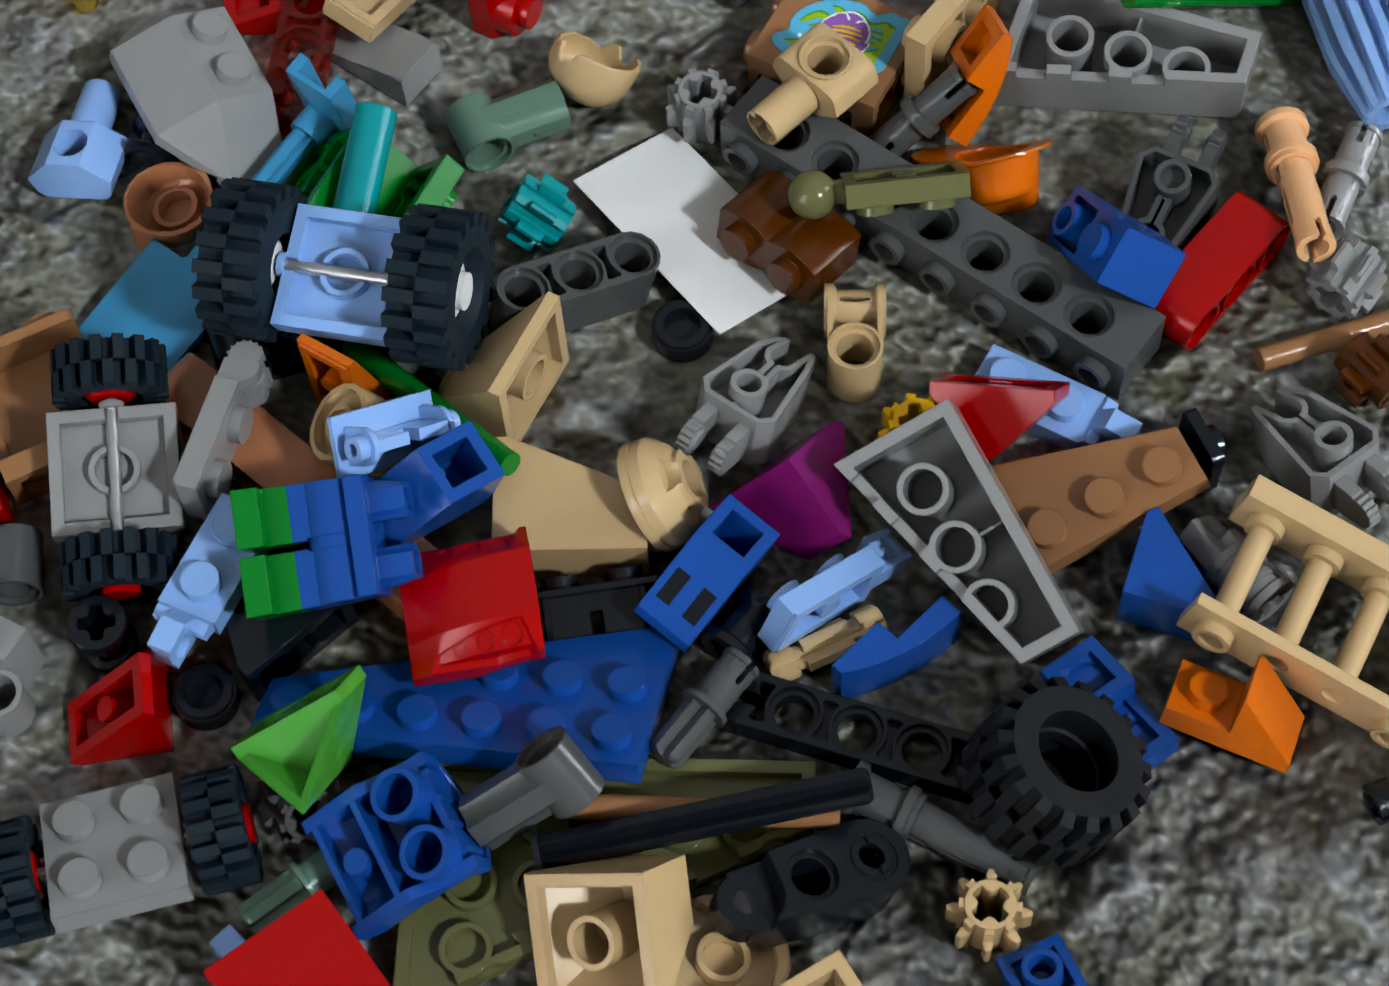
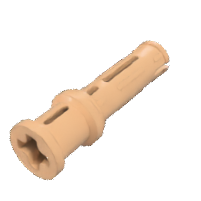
M1291 106L1277 107L1267 111L1259 118L1255 124L1254 134L1258 145L1267 154L1264 159V169L1267 178L1279 186L1288 222L1294 237L1297 256L1302 261L1308 262L1310 256L1307 244L1310 247L1313 263H1318L1331 257L1337 247L1315 178V174L1319 169L1320 159L1316 148L1307 141L1310 126L1305 113Z

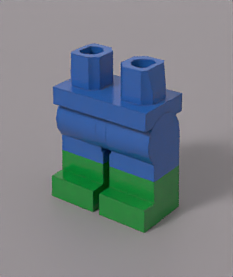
M358 474L301 484L229 491L238 551L261 553L310 545V549L239 559L247 619L267 620L369 599L393 596L392 588L401 587L423 578L421 553L418 544L407 543L386 547L383 522L414 517V504L410 483L404 481H377L376 478Z

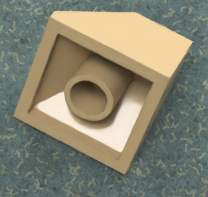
M548 291L485 337L479 349H474V359L470 365L465 364V370L447 371L440 383L438 395L493 436H508L521 441L569 362L560 296Z
M685 854L625 855L535 870L523 874L537 986L675 985L694 924Z

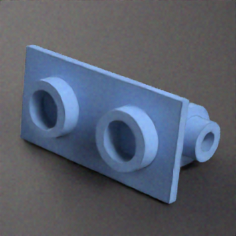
M425 389L326 417L336 477L341 478L358 474L366 475L395 466L415 449L460 426L459 415L453 409H447L442 405H433L431 390Z

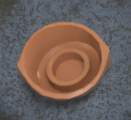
M163 162L151 166L136 175L129 183L124 194V210L138 249L143 251L153 238L168 249L180 247L195 239L196 232L202 231L204 227V222L201 219L204 207H212L210 195L213 190L207 173L195 169L187 163Z

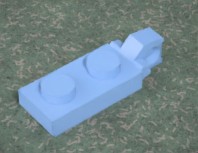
M992 345L975 374L1070 382L1069 395L1027 431V433L1064 450L1141 434L1143 423L1118 410L1119 404L1106 397V394L998 345Z
M221 492L159 596L158 603L152 614L154 620L158 622L147 642V646L151 648L156 660L177 669L180 668L197 638L207 641L213 633L221 634L241 600L243 589L239 559L267 555L269 552L251 553L237 550L230 495Z
M888 528L864 536L854 554L847 558L841 553L827 560L811 579L802 584L797 580H792L778 589L767 603L770 613L757 636L772 652L778 653L865 601L871 589L903 571L912 554L909 550L906 551Z

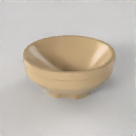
M649 437L633 440L622 445L617 455V471L625 501L635 522L651 544L660 551L668 553L681 547L696 532L701 520L702 511L707 507L709 500L703 483V475L696 461L691 455H685L680 449L675 450L669 444Z

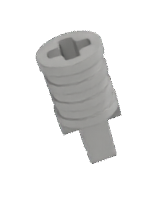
M1206 515L1201 518L1192 519L1178 538L1201 564L1198 570L1219 591L1246 536L1235 527L1226 529L1213 516ZM1265 557L1240 612L1257 623L1263 622L1274 614L1293 592L1294 583L1287 576H1283L1281 571Z

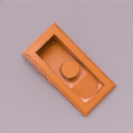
M301 333L297 338L298 347L318 405H320L321 401L332 389L343 383H355L380 395L385 400H390L389 390L355 360L304 333Z

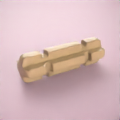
M865 605L850 612L848 620H842L841 617L832 620L778 653L772 652L770 649L765 651L763 654L764 666L769 675L793 681L802 676L801 670L805 668L812 672L838 660L877 622L881 623L888 630L887 623L877 606Z

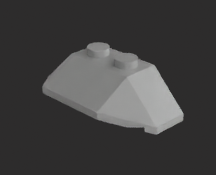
M224 6L188 8L139 17L111 49L109 60L155 144L191 167L217 177L216 182L221 185V181L226 178L232 179V177L251 180L282 143L272 88Z

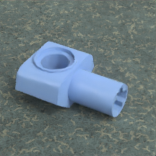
M90 79L85 82L71 119L61 120L45 134L28 180L38 192L48 197L104 200L112 196L126 159L124 149L122 148L125 141L128 140L125 136L111 130L123 101L122 92L113 83L102 79Z

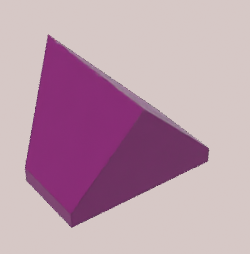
M833 420L800 440L708 508L715 511L723 500L731 494L781 534L774 544L807 560H811L851 537L848 480L833 465L846 457L844 423Z

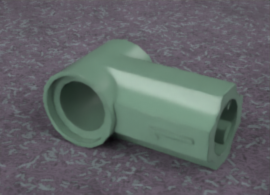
M552 78L492 99L486 93L467 94L454 101L446 110L444 117L467 168L473 172L494 170L511 158L516 147L572 127L564 95L557 81H553Z

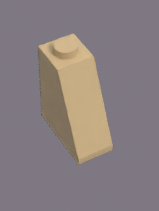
M496 437L519 454L520 464L514 473L503 477L493 493L491 538L513 534L519 527L525 526L535 578H552L578 574V578L604 577V570L642 565L643 576H651V553L662 551L651 544L635 522L625 501L619 479L511 437Z

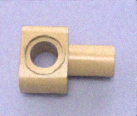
M818 22L774 59L772 67L783 83L747 113V120L751 129L763 142L772 146L776 145L812 113L817 117L838 118L879 83L876 67L864 53L823 22Z

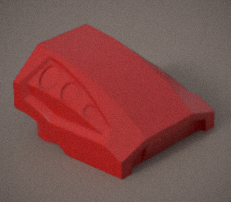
M525 526L519 527L513 534L460 544L450 548L420 552L423 578L400 587L414 687L478 678L509 666L545 658L540 607Z

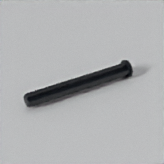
M859 767L544 834L540 833L538 826L530 827L529 830L531 849L536 870L598 861L867 805L873 801L874 792L868 770Z

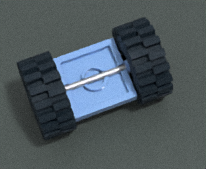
M232 177V179L226 178L221 181V189L215 188L210 195L212 207L205 206L201 215V219L204 222L203 230L196 232L194 244L199 246L198 257L192 258L191 272L197 273V281L191 285L192 298L199 299L195 312L197 318L203 319L201 326L206 331H211V334L269 343L279 342L280 336L286 337L289 332L304 333L316 337L389 347L388 355L391 359L396 360V362L452 371L465 370V364L470 365L473 361L474 349H479L482 342L481 329L487 326L489 314L486 310L488 302H492L494 290L490 288L491 277L495 275V262H491V256L495 251L494 239L489 238L492 227L490 222L486 221L487 216L484 213L418 203V205L413 204L408 208V215L403 214L402 218L308 205L306 197L300 195L301 190L296 186Z

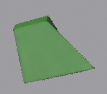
M360 665L351 668L256 721L230 749L241 763L298 812L304 815L352 758L367 675Z

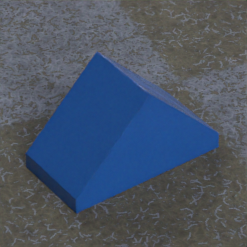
M1156 507L1146 513L1122 591L1116 619L1195 642L1191 633L1175 624L1180 614L1201 592L1213 599H1216L1160 508Z

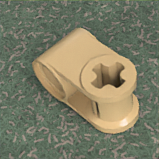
M824 283V338H827L826 380L832 394L842 401L851 403L864 402L874 397L880 389L883 370L884 338H886V284H876L874 290H836L834 283ZM860 361L863 362V364L852 365L846 362Z

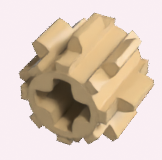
M989 869L985 880L976 882L973 878L970 881L963 877L960 878L957 887L958 903L946 904L945 920L955 923V928H960L956 934L954 946L957 949L962 947L968 949L970 946L981 950L980 956H982L983 962L989 961L992 950L1001 948L1004 952L1007 949L1011 952L1019 950L1021 939L1018 930L1019 928L1031 926L1033 911L1023 908V902H1018L1023 884L1021 882L1013 884L1010 881L1006 885L998 881L994 869ZM977 908L985 914H990L997 909L1001 912L1000 923L991 916L979 921L976 918Z

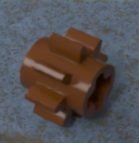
M1363 332L1352 339L1335 358L1333 365L1340 371L1338 374L1342 378L1335 384L1334 388L1354 408L1360 404L1366 407L1372 402L1378 409H1382L1389 405V335L1384 336L1381 333L1375 339L1369 332Z

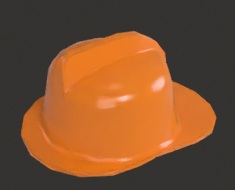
M1049 139L1037 140L1016 145L968 144L966 147L962 144L944 145L916 151L911 155V159L913 162L920 164L962 160L970 172L971 197L968 198L996 215L1031 209L1038 203V186L1040 182L1039 149L1052 144V141Z

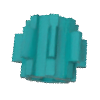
M526 173L511 191L498 215L499 218L497 220L506 225V229L509 230L505 237L528 252L532 250L534 245L548 252L564 234L577 210L575 209L577 205L568 200L566 195L569 188L544 173L540 181Z

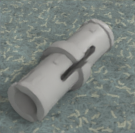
M1360 120L1347 124L1335 158L1326 162L1321 172L1320 183L1322 187L1320 193L1327 217L1329 216L1331 221L1330 226L1335 238L1343 234L1355 200L1366 192L1370 180L1367 172L1377 149L1383 141V133L1374 124L1369 123L1365 135L1360 142L1358 136L1364 122Z

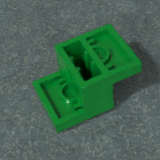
M350 127L326 138L319 148L313 147L286 183V185L298 187L301 190L300 195L306 197L308 205L332 208ZM391 143L376 214L402 218L403 214L408 215L409 207L413 204L418 205V203L451 207L457 197V193L453 188L465 169L447 154L417 166Z

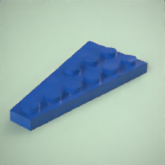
M654 627L544 642L545 658L509 666L478 678L414 687L410 660L361 666L367 676L352 754L407 760L417 752L422 751L433 755L439 763L505 770L515 763L518 754L532 739L550 728L560 726L565 728L604 777V780L640 784L651 751V740L655 737L681 649ZM351 668L272 678L250 727L256 721Z

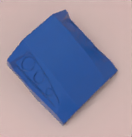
M419 751L402 763L388 768L372 778L352 785L301 822L305 833L313 836L317 841L357 923L351 928L358 940L366 941L386 932L415 910L473 875L487 873L492 869L490 848L487 846L481 847L467 831L464 818L458 809L460 797L464 795L463 791L431 754Z

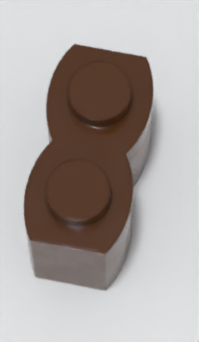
M767 170L720 209L717 238L730 257L737 261H743L752 267L762 269L776 290L800 301L810 303L824 291V283H833L855 264L861 235L846 218L833 209L823 218L816 220L805 219L797 215L792 210L788 201V189L792 180L778 172Z

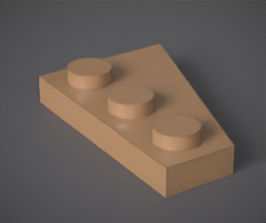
M1177 427L991 465L1052 574L1143 525L1148 511L1159 507L1161 512L1165 513L1211 488L1208 478Z

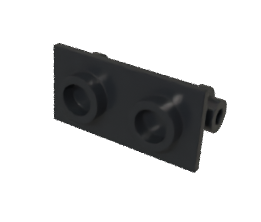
M642 565L604 570L605 583L579 586L578 574L539 580L541 592H537L538 601H542L543 612L540 613L543 637L547 638L548 641L593 635L590 612L602 610L606 633L651 627L634 610L646 595L645 586L655 584L658 580L657 575L644 577Z

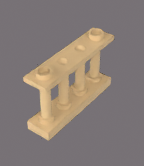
M1259 474L1237 498L1227 518L1243 527L1247 535L1216 599L1201 592L1180 614L1175 625L1191 633L1193 640L1203 648L1216 653H1227L1253 668L1259 656H1264L1285 686L1370 732L1371 738L1377 744L1389 749V695L1358 679L1389 610V545ZM1271 545H1276L1301 559L1305 566L1275 632L1239 613ZM1332 577L1359 591L1363 597V602L1334 665L1299 646L1329 578Z

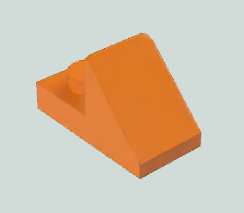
M1260 655L1246 684L1182 659L1158 723L1286 773L1290 766L1305 716L1268 660Z

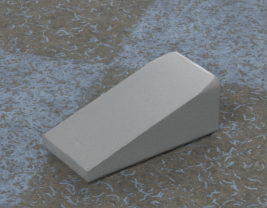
M338 24L317 46L318 53L405 106H408L443 68L438 44L420 34L394 24H390L371 43Z

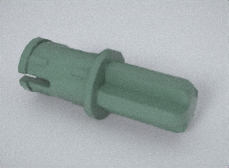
M320 847L297 864L292 859L286 862L287 871L239 904L237 908L239 916L253 935L318 890L322 889L325 893L337 884Z

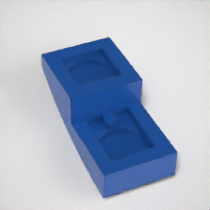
M942 595L898 638L881 623L877 622L832 664L831 691L844 697H855L884 688L923 668L959 639L962 611Z
M1093 635L1040 671L1041 679L1044 683L1052 676L1065 677L1071 687L1077 681L1090 685L1092 694L1100 697L1104 693L1115 702L1112 708L1120 716L1126 713L1135 725L1131 728L1133 735L1136 738L1143 739L1147 752L1142 756V760L1151 765V770L1178 751L1179 737L1168 726L1158 723L1160 718L1135 693V678Z

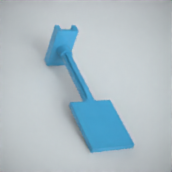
M302 53L297 55L285 72L305 108L291 123L292 131L251 180L283 184L313 147L319 148L328 136H332L351 126L357 103L346 81L336 76L325 89L310 59ZM153 238L80 325L79 331L83 339L88 340L90 334L99 333L101 337H111L112 333H123L124 338L138 334L144 335V340L150 338L157 339L159 344L164 343L166 346L168 371L187 353H193L207 336V331L201 326L203 319L197 318L195 312L199 299L192 298L191 287L197 281V273L191 272L192 258L198 257L199 246L196 245L188 256L180 257Z

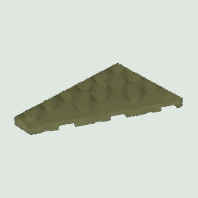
M648 758L640 784L605 780L604 788L600 794L716 798L815 777V761L687 759L680 768L672 769L657 758ZM440 763L460 786L464 794L503 771L501 769ZM552 814L534 826H538L540 833L544 834L601 821L558 819ZM757 827L628 855L685 854L689 889L691 890L764 857L769 850L814 834V829ZM530 828L492 851L490 849L492 865L490 871L471 876L432 901L424 904L399 922L393 986H476L534 960L523 876L525 873L536 870L531 849Z

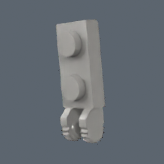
M243 339L241 342L236 341V344L233 346L230 345L231 349L227 351L228 356L224 357L218 374L213 378L172 479L184 511L189 517L205 520L221 492L227 494L232 480L231 461L238 444L244 445L250 437L254 421L253 409L266 403L269 397V388H272L271 382L273 378L269 367H266L264 363L266 358L262 346H259L258 342H252L251 339L249 341Z

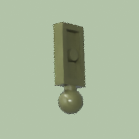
M962 160L839 173V180H832L827 174L818 170H808L798 174L792 180L788 189V201L792 210L800 217L810 220L823 218L832 211L835 205L845 204L847 210L857 209L859 216L877 217L893 213L894 205L918 203L919 208L923 210H942L955 206V199L971 197L970 172Z

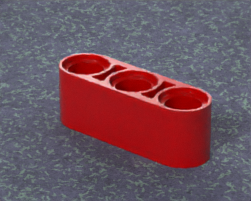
M1242 191L1236 192L1182 250L1187 255L1155 310L1166 316L1162 334L1186 351L1194 348L1275 258L1291 232L1289 222Z

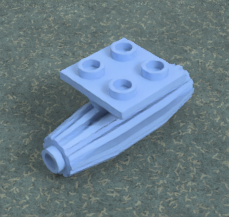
M1300 0L1328 71L1360 121H1364L1363 125L1366 129L1369 123L1374 124L1380 131L1389 129V0Z

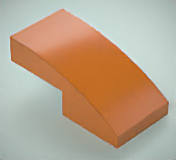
M986 4L949 50L962 72L960 74L962 78L965 77L966 81L975 85L978 89L974 96H970L940 122L947 136L965 147L988 115L1000 91L1011 55L1013 38L995 9Z

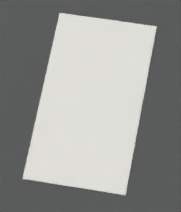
M673 127L573 180L621 232L632 231L642 233L653 240L661 254L658 271L719 335L787 296L773 287L762 269L752 267L743 261H737L726 253L717 238L720 209L737 196L738 193L689 143L684 142V138Z

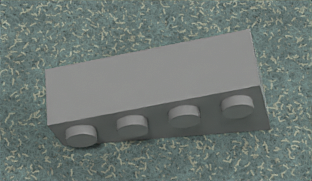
M1020 0L1009 29L1013 41L1006 75L993 105L1239 118L1256 67L1263 32L1173 8H1125L1121 0Z
M946 399L833 464L867 498L878 513L913 547L922 560L958 595L961 601L1020 664H1028L1085 632L958 406L951 400Z

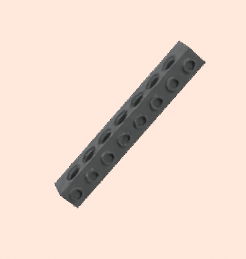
M765 75L758 79L720 122L721 156L731 168L746 176L751 174L758 178L767 170H771L793 180L804 171L818 170L824 172L829 177H840L839 173L913 165L840 120L817 117L813 113L776 145L766 144L754 133L747 120V113L780 85ZM789 147V148H793V149H790V150H782V149H780V148ZM968 197L955 199V206L942 210H923L919 208L918 203L894 205L893 213L877 217L859 216L857 209L847 210L845 204L834 206L833 210L841 214L857 229L861 235L860 242L870 247L878 259L889 265L897 264L920 278L923 285L931 292L940 296L948 295L969 308L972 314L983 324L990 327H1000L1021 340L1025 348L1039 358L1052 359L1073 372L1080 383L1092 389L1102 390L1119 400L1159 349L1166 320L1165 315L1097 283L1068 257ZM926 236H937V237H940V238H942V239H940V240H929V239H926V238H924V237H926ZM986 266L993 270L980 271L975 269L974 267ZM1038 297L1043 299L1044 302L1035 303L1024 298ZM1089 328L1094 330L1096 334H1083L1075 329Z

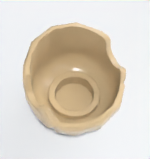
M575 31L558 34L551 45L548 56L552 79L557 81L562 93L577 103L592 108L608 107L618 103L634 83L642 66L639 59H634L629 65L625 66L622 61V47L619 44L601 48L591 38Z

